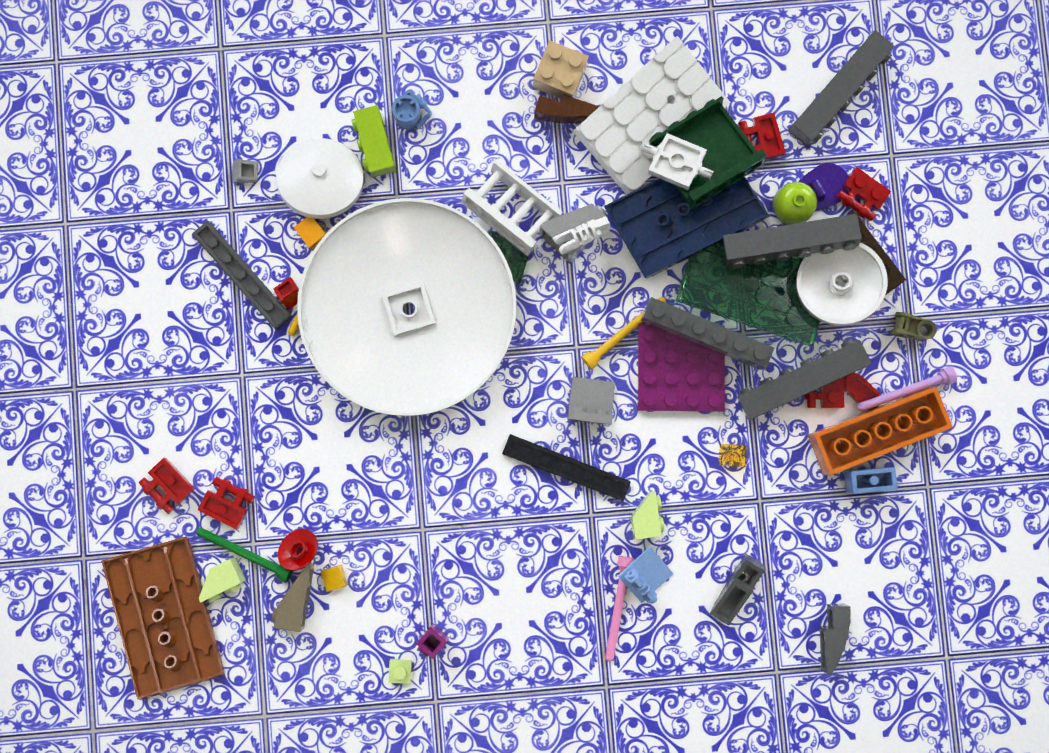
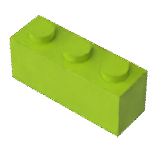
M378 105L353 111L355 119H351L354 132L358 131L360 139H357L359 151H364L365 159L362 160L365 172H369L372 178L396 172Z

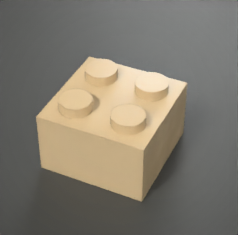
M549 40L533 78V88L560 99L563 94L574 98L587 68L589 56Z

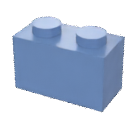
M895 467L844 471L846 493L855 494L898 489Z

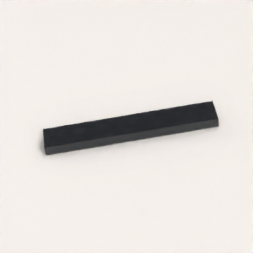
M512 434L509 435L502 453L620 501H624L631 483L627 479Z

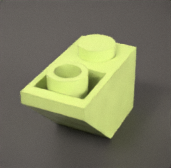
M654 491L648 492L630 516L633 538L635 540L662 536L661 531H664L663 517L659 518L658 509H661L660 496H656Z
M236 557L209 569L199 596L200 603L207 599L211 603L221 598L220 593L226 590L230 594L242 588L240 583L246 581Z

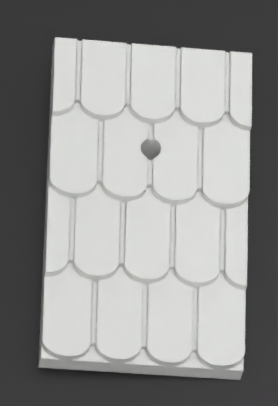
M676 36L573 130V133L627 195L637 190L652 176L648 174V170L653 162V156L642 152V148L645 143L649 144L650 138L655 133H662L673 122H680L690 112L700 110L712 99L716 100L722 96L724 98L722 104L724 108L731 102L723 95V92L700 63L697 62L688 48L683 45L680 38Z

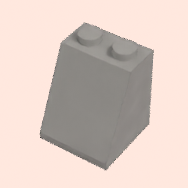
M591 203L543 222L539 228V235L570 264L589 243L561 254L559 248L566 242L557 245L553 237L574 229L583 223L586 224L590 220L606 217L607 213L599 205L596 207Z

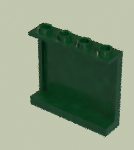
M722 96L716 100L708 101L698 111L693 110L680 122H673L667 130L662 133H655L649 140V145L657 148L668 133L707 149L702 161V167L714 171L711 179L709 180L698 175L692 181L689 190L674 185L691 209H694L762 167L767 158V154L763 149L759 151L755 149L723 107L724 98Z

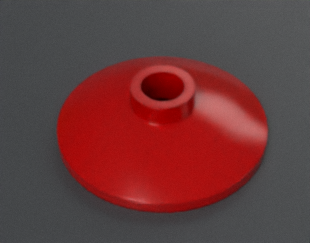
M297 529L289 533L282 540L278 549V561L282 567L290 571H297L305 568L312 562L318 550V540L314 533L307 529Z

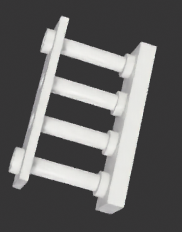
M495 159L490 170L493 175L478 191L468 188L463 194L461 203L528 256L537 243L534 237L538 234L540 225L543 222L561 216L563 212L560 211L556 204L550 203L510 171L506 164L500 163ZM501 180L510 188L494 205H490L483 197ZM517 193L526 202L511 218H507L500 211ZM532 207H535L543 215L528 232H524L517 224Z

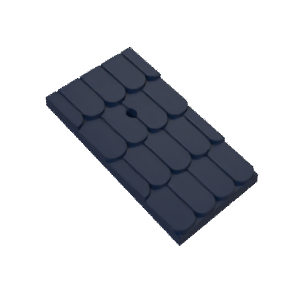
M746 177L694 209L690 208L672 183L660 178L604 206L646 279L722 242L723 235L742 232L770 217Z

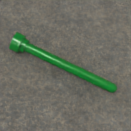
M198 528L196 531L199 537L274 572L275 576L278 577L277 579L284 583L288 582L293 571L282 567L281 564L278 565L204 528Z

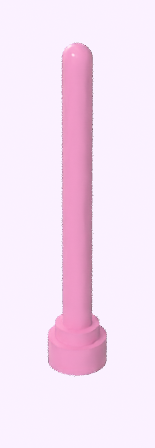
M618 556L617 565L619 566L618 570H620V573L635 559ZM620 579L618 581L605 659L608 662L614 659L627 587Z

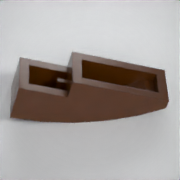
M564 94L560 102L540 95L534 110V118L554 123H582L599 106Z

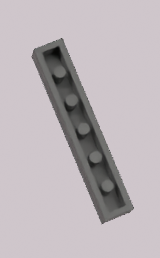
M874 30L788 131L805 146H808L812 141L816 144L824 135L822 129L825 126L830 128L838 117L835 114L839 110L843 112L851 104V101L848 99L853 94L857 96L865 87L862 83L866 79L870 81L879 71L876 67L880 63L884 65L890 59L892 54L889 52L893 49L894 45L878 31Z
M857 214L723 235V249L726 266L741 268L745 264L750 263L761 265L775 259L776 261H785L794 256L805 258L813 253L829 254L838 249H843L844 251L853 250L859 246L862 236Z
M653 297L649 299L640 320L759 370L767 368L774 351L772 346Z
M850 339L840 344L842 348L833 351L831 348L820 353L821 358L815 361L809 358L801 362V367L795 370L790 367L781 371V376L774 380L772 377H768L760 381L761 386L754 389L752 386L740 390L741 395L737 396L748 421L871 365L872 362L861 341L854 342L853 339Z

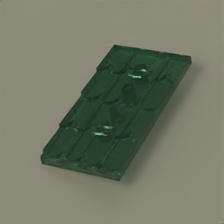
M723 241L688 258L676 302L807 346L814 345L820 323L803 307L797 294L796 278L804 258L794 256L785 261L769 260L761 265L750 263L745 264L741 268L727 267Z

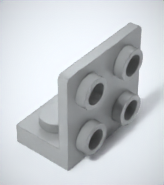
M573 377L567 420L612 425L615 382Z

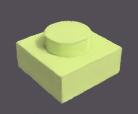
M390 659L388 683L411 684L412 660Z

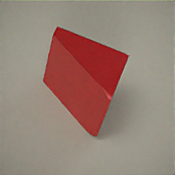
M291 277L273 288L280 302L288 310L297 305L299 288Z

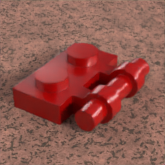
M774 112L754 117L752 119L754 126L748 127L746 120L738 123L739 128L751 143V135L756 134L759 144L754 147L757 151L763 149L767 154L766 159L782 156L786 153Z
M856 167L842 185L849 190L848 193L840 190L836 197L842 201L844 206H850L857 211L858 216L872 221L876 214L870 210V207H873L875 210L880 209L891 191ZM855 196L864 201L863 205L855 200Z
M844 377L820 388V393H816L815 390L806 394L807 408H816V400H820L821 408H845Z
M163 457L148 472L153 478L151 482L145 477L138 482L143 488L142 491L147 496L150 495L156 502V506L160 510L163 509L167 514L174 510L170 504L172 499L176 504H180L196 489L166 457ZM157 486H160L166 492L164 496L158 492Z
M215 477L212 484L219 488L216 493L207 490L198 511L237 530L248 509L241 506L242 502L246 501L251 504L255 496L248 493L249 490L243 487L240 489L232 485L231 481L227 479L222 480ZM229 492L235 495V500L231 501L225 498V493Z

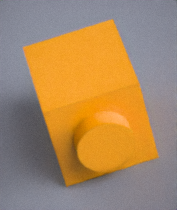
M306 217L294 226V229L312 251H314L318 243L326 235L314 218Z

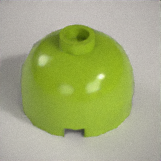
M802 182L785 184L773 197V211H775L778 220L786 225L806 222L813 216L817 208L816 194L810 186Z

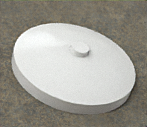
M315 138L294 145L284 154L277 167L276 182L281 198L293 211L309 218L326 219L346 212L357 202L363 190L364 176L362 165L350 148L335 140Z
M863 243L849 251L838 249L829 254H821L819 252L805 257L800 264L796 278L797 294L807 312L817 320L835 326L853 325L870 317L881 305L888 285L887 272L882 260L870 247Z

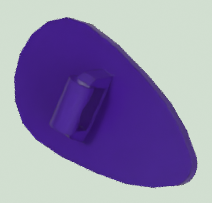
M833 163L817 166L798 181L810 186L815 192L817 198L815 212L841 202L836 197L840 190L845 193L849 191L842 186L848 178V173L842 167Z

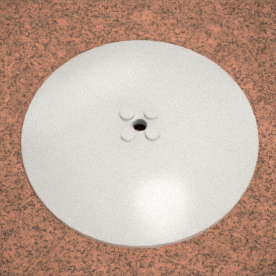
M418 198L390 199L368 205L351 213L329 230L318 243L304 268L300 281L297 302L298 325L303 344L313 365L329 385L342 396L364 408L396 416L425 415L441 411L465 400L485 384L497 370L508 350L516 321L515 286L510 268L502 251L493 238L473 219L459 210L431 200ZM408 303L415 306V311L411 315H406L403 312L404 306Z

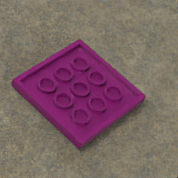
M639 324L637 411L725 412V355L653 325Z

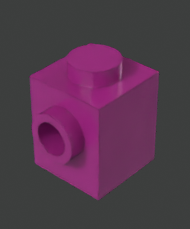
M433 623L418 639L416 645L419 646L418 650L426 657L430 656L433 659L446 645L449 637Z

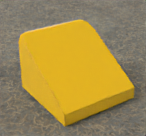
M342 564L320 571L326 592L348 585Z

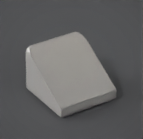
M243 159L233 161L232 182L257 183L258 161Z

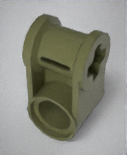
M896 312L894 329L890 331V334L922 342L933 338L937 333V327L931 320L916 317L905 312ZM921 326L926 327V329H927V335H926V336H924V335L921 334V332H920V327H921Z

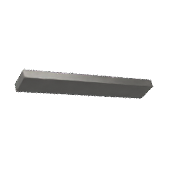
M207 220L192 233L194 238L275 330H278L293 317L210 221Z

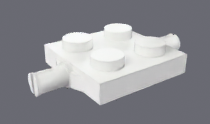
M668 133L657 148L647 143L642 148V152L653 156V162L648 170V174L686 190H689L692 181L698 175L709 180L713 175L714 171L702 167V161L707 149Z

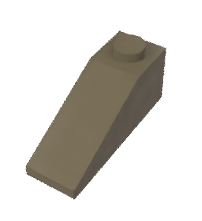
M310 563L302 570L277 605V608H274L272 622H274L275 629L301 632L304 629L315 563Z

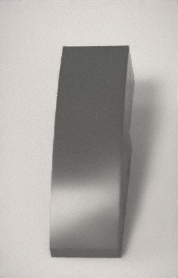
M745 553L722 589L710 614L729 626L753 593V587L765 572L764 564Z
M845 603L827 604L828 626H819L821 670L827 675H831L834 672L847 642L851 606Z

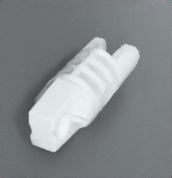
M607 217L597 220L593 219L586 222V224L583 223L574 229L553 237V240L557 245L566 242L559 248L560 253L565 254L602 237V234L610 230V222Z

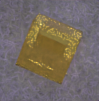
M720 444L719 465L746 467L747 446Z

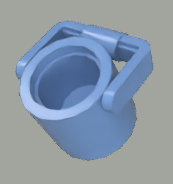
M411 90L405 91L403 95L396 98L392 105L395 122L399 127L406 130L414 128L419 130L432 116V110L419 94L416 95ZM420 108L424 109L427 112V114L423 118L421 115Z

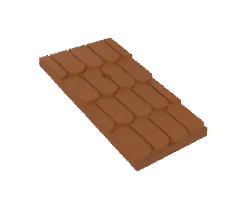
M181 537L101 561L138 700L225 676L206 601L200 603L199 600L202 584L188 537Z

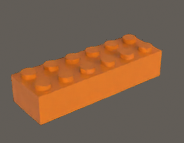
M935 386L917 391L807 434L823 475H833L951 429L953 426L938 389Z

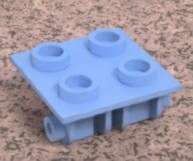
M649 546L618 577L641 603L646 601L653 604L658 599L655 591L674 573Z

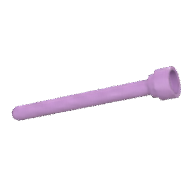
M948 366L941 369L936 376L861 402L857 405V409L865 411L940 383L942 385L953 384L957 382L956 371L953 367Z

